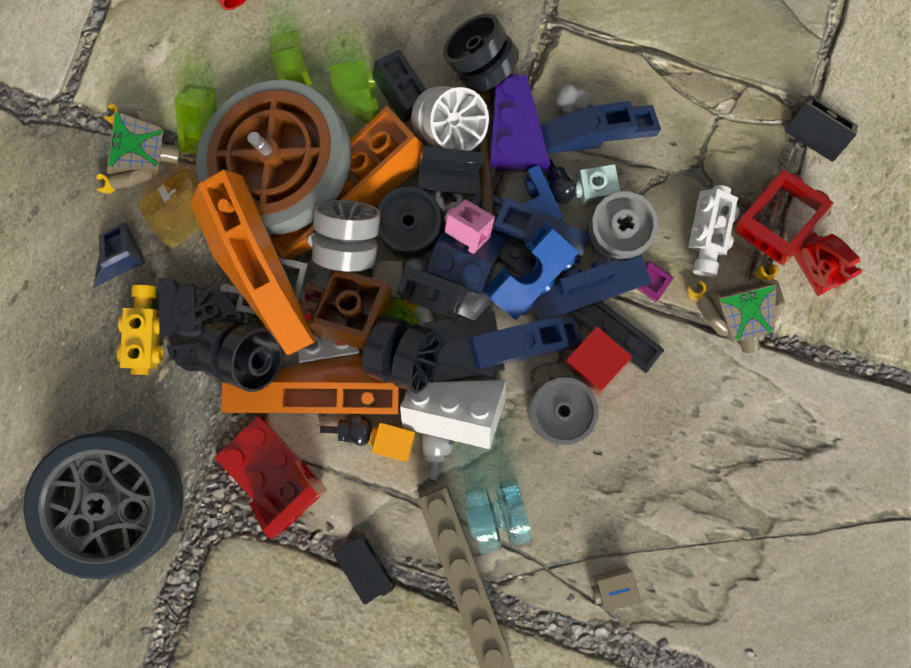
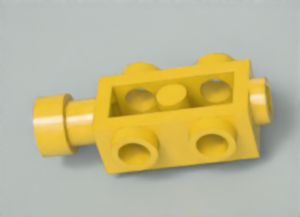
M132 285L131 298H134V308H123V315L119 317L118 328L122 335L121 344L117 348V360L120 362V368L130 369V374L149 375V369H158V363H162L164 359V348L159 346V310L152 309L153 299H156V287ZM139 318L141 326L136 329V321ZM135 348H138L140 354L135 359Z

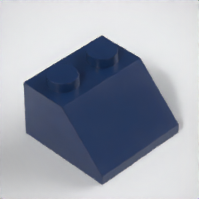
M444 229L435 245L426 272L479 293H486L484 289L489 285L507 238L491 232L490 238L472 254L468 251L469 246L445 233Z

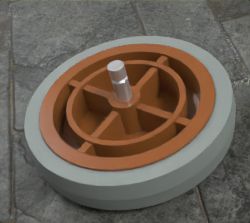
M264 81L240 90L226 100L213 114L203 131L198 146L196 162L198 180L201 183L222 170L243 175L268 235L289 233L305 227L314 221L316 204L338 198L350 170L351 144L347 129L339 113L319 92L295 81Z

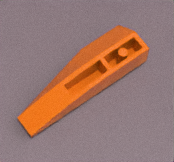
M222 170L199 183L190 204L214 259L287 355H291L316 342L243 175Z
M363 354L320 359L282 368L267 387L256 392H248L230 384L222 383L221 413L400 415L401 388L396 387L393 382L385 383L368 377L363 370Z

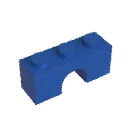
M546 222L525 244L536 257L534 269L527 275L516 276L504 267L484 289L488 297L514 320H517L521 315H526L532 309L537 297L541 293H546L554 284V279L562 270L565 271L572 266L575 256L579 253Z

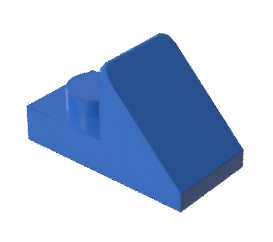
M537 165L528 169L527 180L524 181V185L529 196H535V199L524 203V205L562 221L564 217L540 166Z

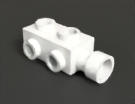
M716 185L713 189L703 190L699 193L688 248L700 252L699 258L695 260L693 273L697 275L716 277L719 263H717L718 255H727V250L733 245L734 238L731 235L733 222L739 216L740 210L737 207L738 197L731 195V188L727 186Z

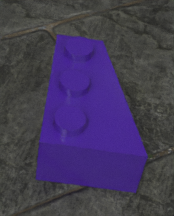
M509 74L506 79L496 85L490 156L492 170L527 172L528 169L539 165L542 173L547 174L550 161L527 75Z

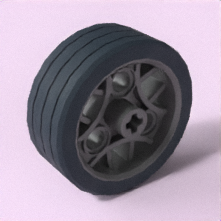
M107 430L76 436L51 450L42 458L32 472L24 496L23 513L26 530L38 552L47 562L62 572L85 579L101 580L116 577L139 567L166 545L176 531L182 515L184 493L181 477L173 460L162 447L149 438L131 431ZM115 456L124 459V461L118 465ZM94 465L102 470L100 481L92 476ZM129 465H133L141 474L135 485L122 473ZM72 472L74 479L68 478ZM145 484H147L149 491L142 489ZM65 486L75 487L73 503L63 500ZM133 501L140 503L143 512L141 516H137L132 512L131 504ZM80 519H85L89 523L90 529L88 533L81 530L79 526ZM122 528L125 547L116 549L108 531ZM135 529L143 532L138 540H136ZM96 540L99 544V547L93 545Z

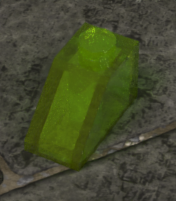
M297 30L269 37L271 55L278 80L295 81L307 86L312 85Z
M186 84L175 97L179 147L182 153L197 155L203 131L206 130L209 120L217 110L215 88Z

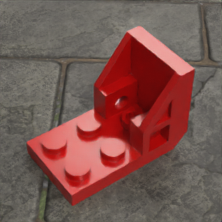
M261 416L252 421L214 457L253 499L249 503L262 531L270 540L285 532L327 491L322 481Z

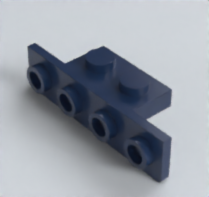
M642 255L620 263L618 259L609 262L608 258H604L592 263V268L581 272L580 268H576L563 273V279H560L557 285L552 286L546 293H541L534 301L533 308L538 321L555 318L649 285L651 279Z

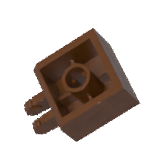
M331 270L325 286L307 283L304 288L307 294L319 298L318 303L303 299L299 300L298 303L303 312L312 315L309 325L316 336L364 350L372 328L381 317L388 314L393 301V295L388 282L349 271Z

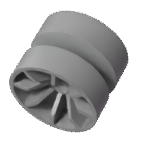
M329 200L316 204L314 210V229L318 233L313 237L312 260L322 267L338 271H362L372 268L376 264L377 241L373 237L379 233L380 211L369 204L349 200Z

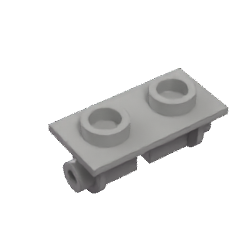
M312 332L316 342L299 350L298 356L299 363L357 354L361 349L349 345H335L333 340L316 336Z

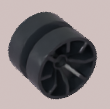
M391 315L381 317L372 328L365 344L363 353L364 373L368 377L385 383L393 382L396 387L413 393H420L428 385L436 370L441 352L440 333L437 330L419 324L412 326L409 321Z
M223 318L210 325L203 334L198 348L199 364L207 376L248 392L260 391L267 387L277 376L283 358L281 346L268 329L233 318Z

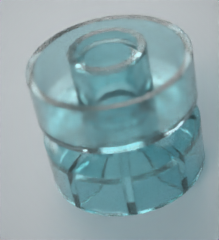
M516 478L496 483L497 501L494 502L491 501L485 486L465 491L469 508L465 509L472 539L477 538L481 555L501 550L502 544L499 528H502V531H506L509 542L513 547L533 542L525 506Z

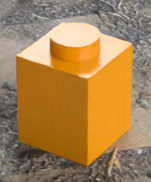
M379 423V427H373L370 435L369 445L373 446L371 453L408 462L416 432Z

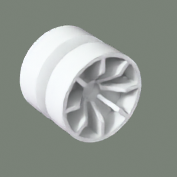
M436 86L425 90L417 98L412 109L411 122L416 136L427 146L470 151L478 146L485 137L489 124V114L484 100L475 91L464 87Z

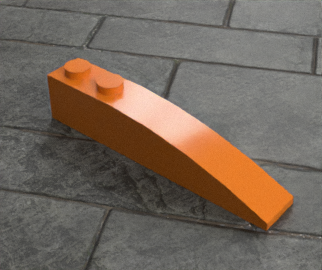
M388 106L381 110L350 139V170L345 185L336 200L357 201L375 207L387 193L397 189L419 168V155L423 145ZM314 221L298 230L276 234L272 239V243L282 258L290 260L312 249L307 239L312 233L316 232Z

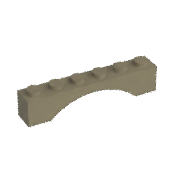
M445 486L419 496V505L480 668H513L512 657L482 583L448 487Z

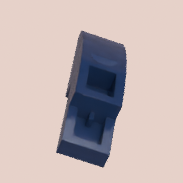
M631 101L583 109L540 125L547 153L600 148L603 142L654 137L661 131L653 105L632 107Z
M479 190L474 205L482 209L481 191ZM493 196V216H495L492 229L523 240L526 244L546 222L579 252L575 256L574 262L580 264L591 237L589 234L519 202Z
M557 317L470 338L469 342L476 367L480 369L522 361L533 356L576 349L582 343V338L575 317L566 319Z

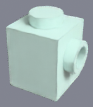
M615 164L580 170L576 178L577 180H575L577 181L575 197H580L581 206L600 203L605 197L615 192H620Z

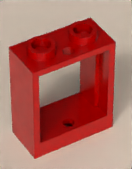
M783 169L738 221L735 233L784 267L826 218L834 202L823 191L814 190L805 184L799 175L788 173ZM780 188L816 211L790 243L755 220V217Z

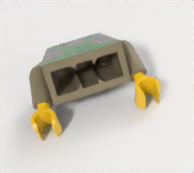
M113 103L108 104L107 108L114 112L110 117L104 116V119L113 125L107 174H111V176L103 174L96 176L97 180L105 181L104 187L97 188V191L111 194L115 189L132 187L150 180L153 175H157L160 161L178 163L180 147L162 144L163 129L146 112L137 108L119 109Z
M774 264L768 267L769 275L764 272V267L761 265L755 271L757 280L710 291L709 296H705L706 284L703 281H698L697 283L701 293H694L690 285H688L686 291L687 296L691 300H698L696 305L706 322L719 335L726 336L733 342L740 341L741 350L744 353H754L760 350L758 336L772 333L775 330V322L778 320L785 304L779 282L774 280V277L778 274V267Z

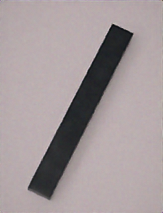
M492 229L491 232L507 238L499 260L519 276L529 274L535 267L536 257L527 248L524 241ZM563 270L554 279L553 286L557 285L560 279H563L562 274L565 273ZM603 301L568 313L591 332L596 327H599L632 356L630 363L644 374L650 370L664 352L662 347Z

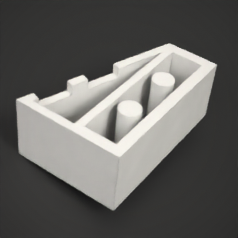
M506 380L428 383L420 393H413L407 390L400 407L402 428L490 449L505 404Z

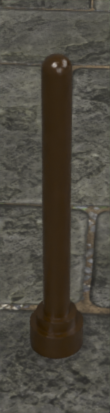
M491 89L476 92L484 100L487 109H489L492 104ZM487 129L485 137L478 145V152L484 153L483 165L479 170L481 207L484 211L493 215L490 147Z

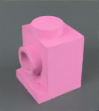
M465 199L456 208L452 207L447 212L444 219L446 223L445 233L469 246L468 251L474 254L490 238L495 216Z

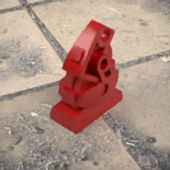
M813 232L793 255L817 296L844 285L862 273V269L855 266V264L860 262V257L848 244L834 234L818 236L816 232Z

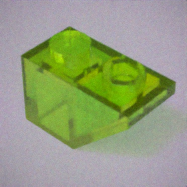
M364 60L330 65L333 93L337 104L368 124L379 113L377 97L371 98L370 88L375 87L372 69L366 70Z

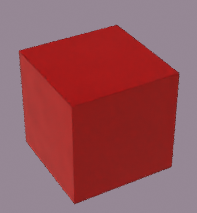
M596 327L568 357L565 367L595 394L600 396L629 364L632 356L599 327Z

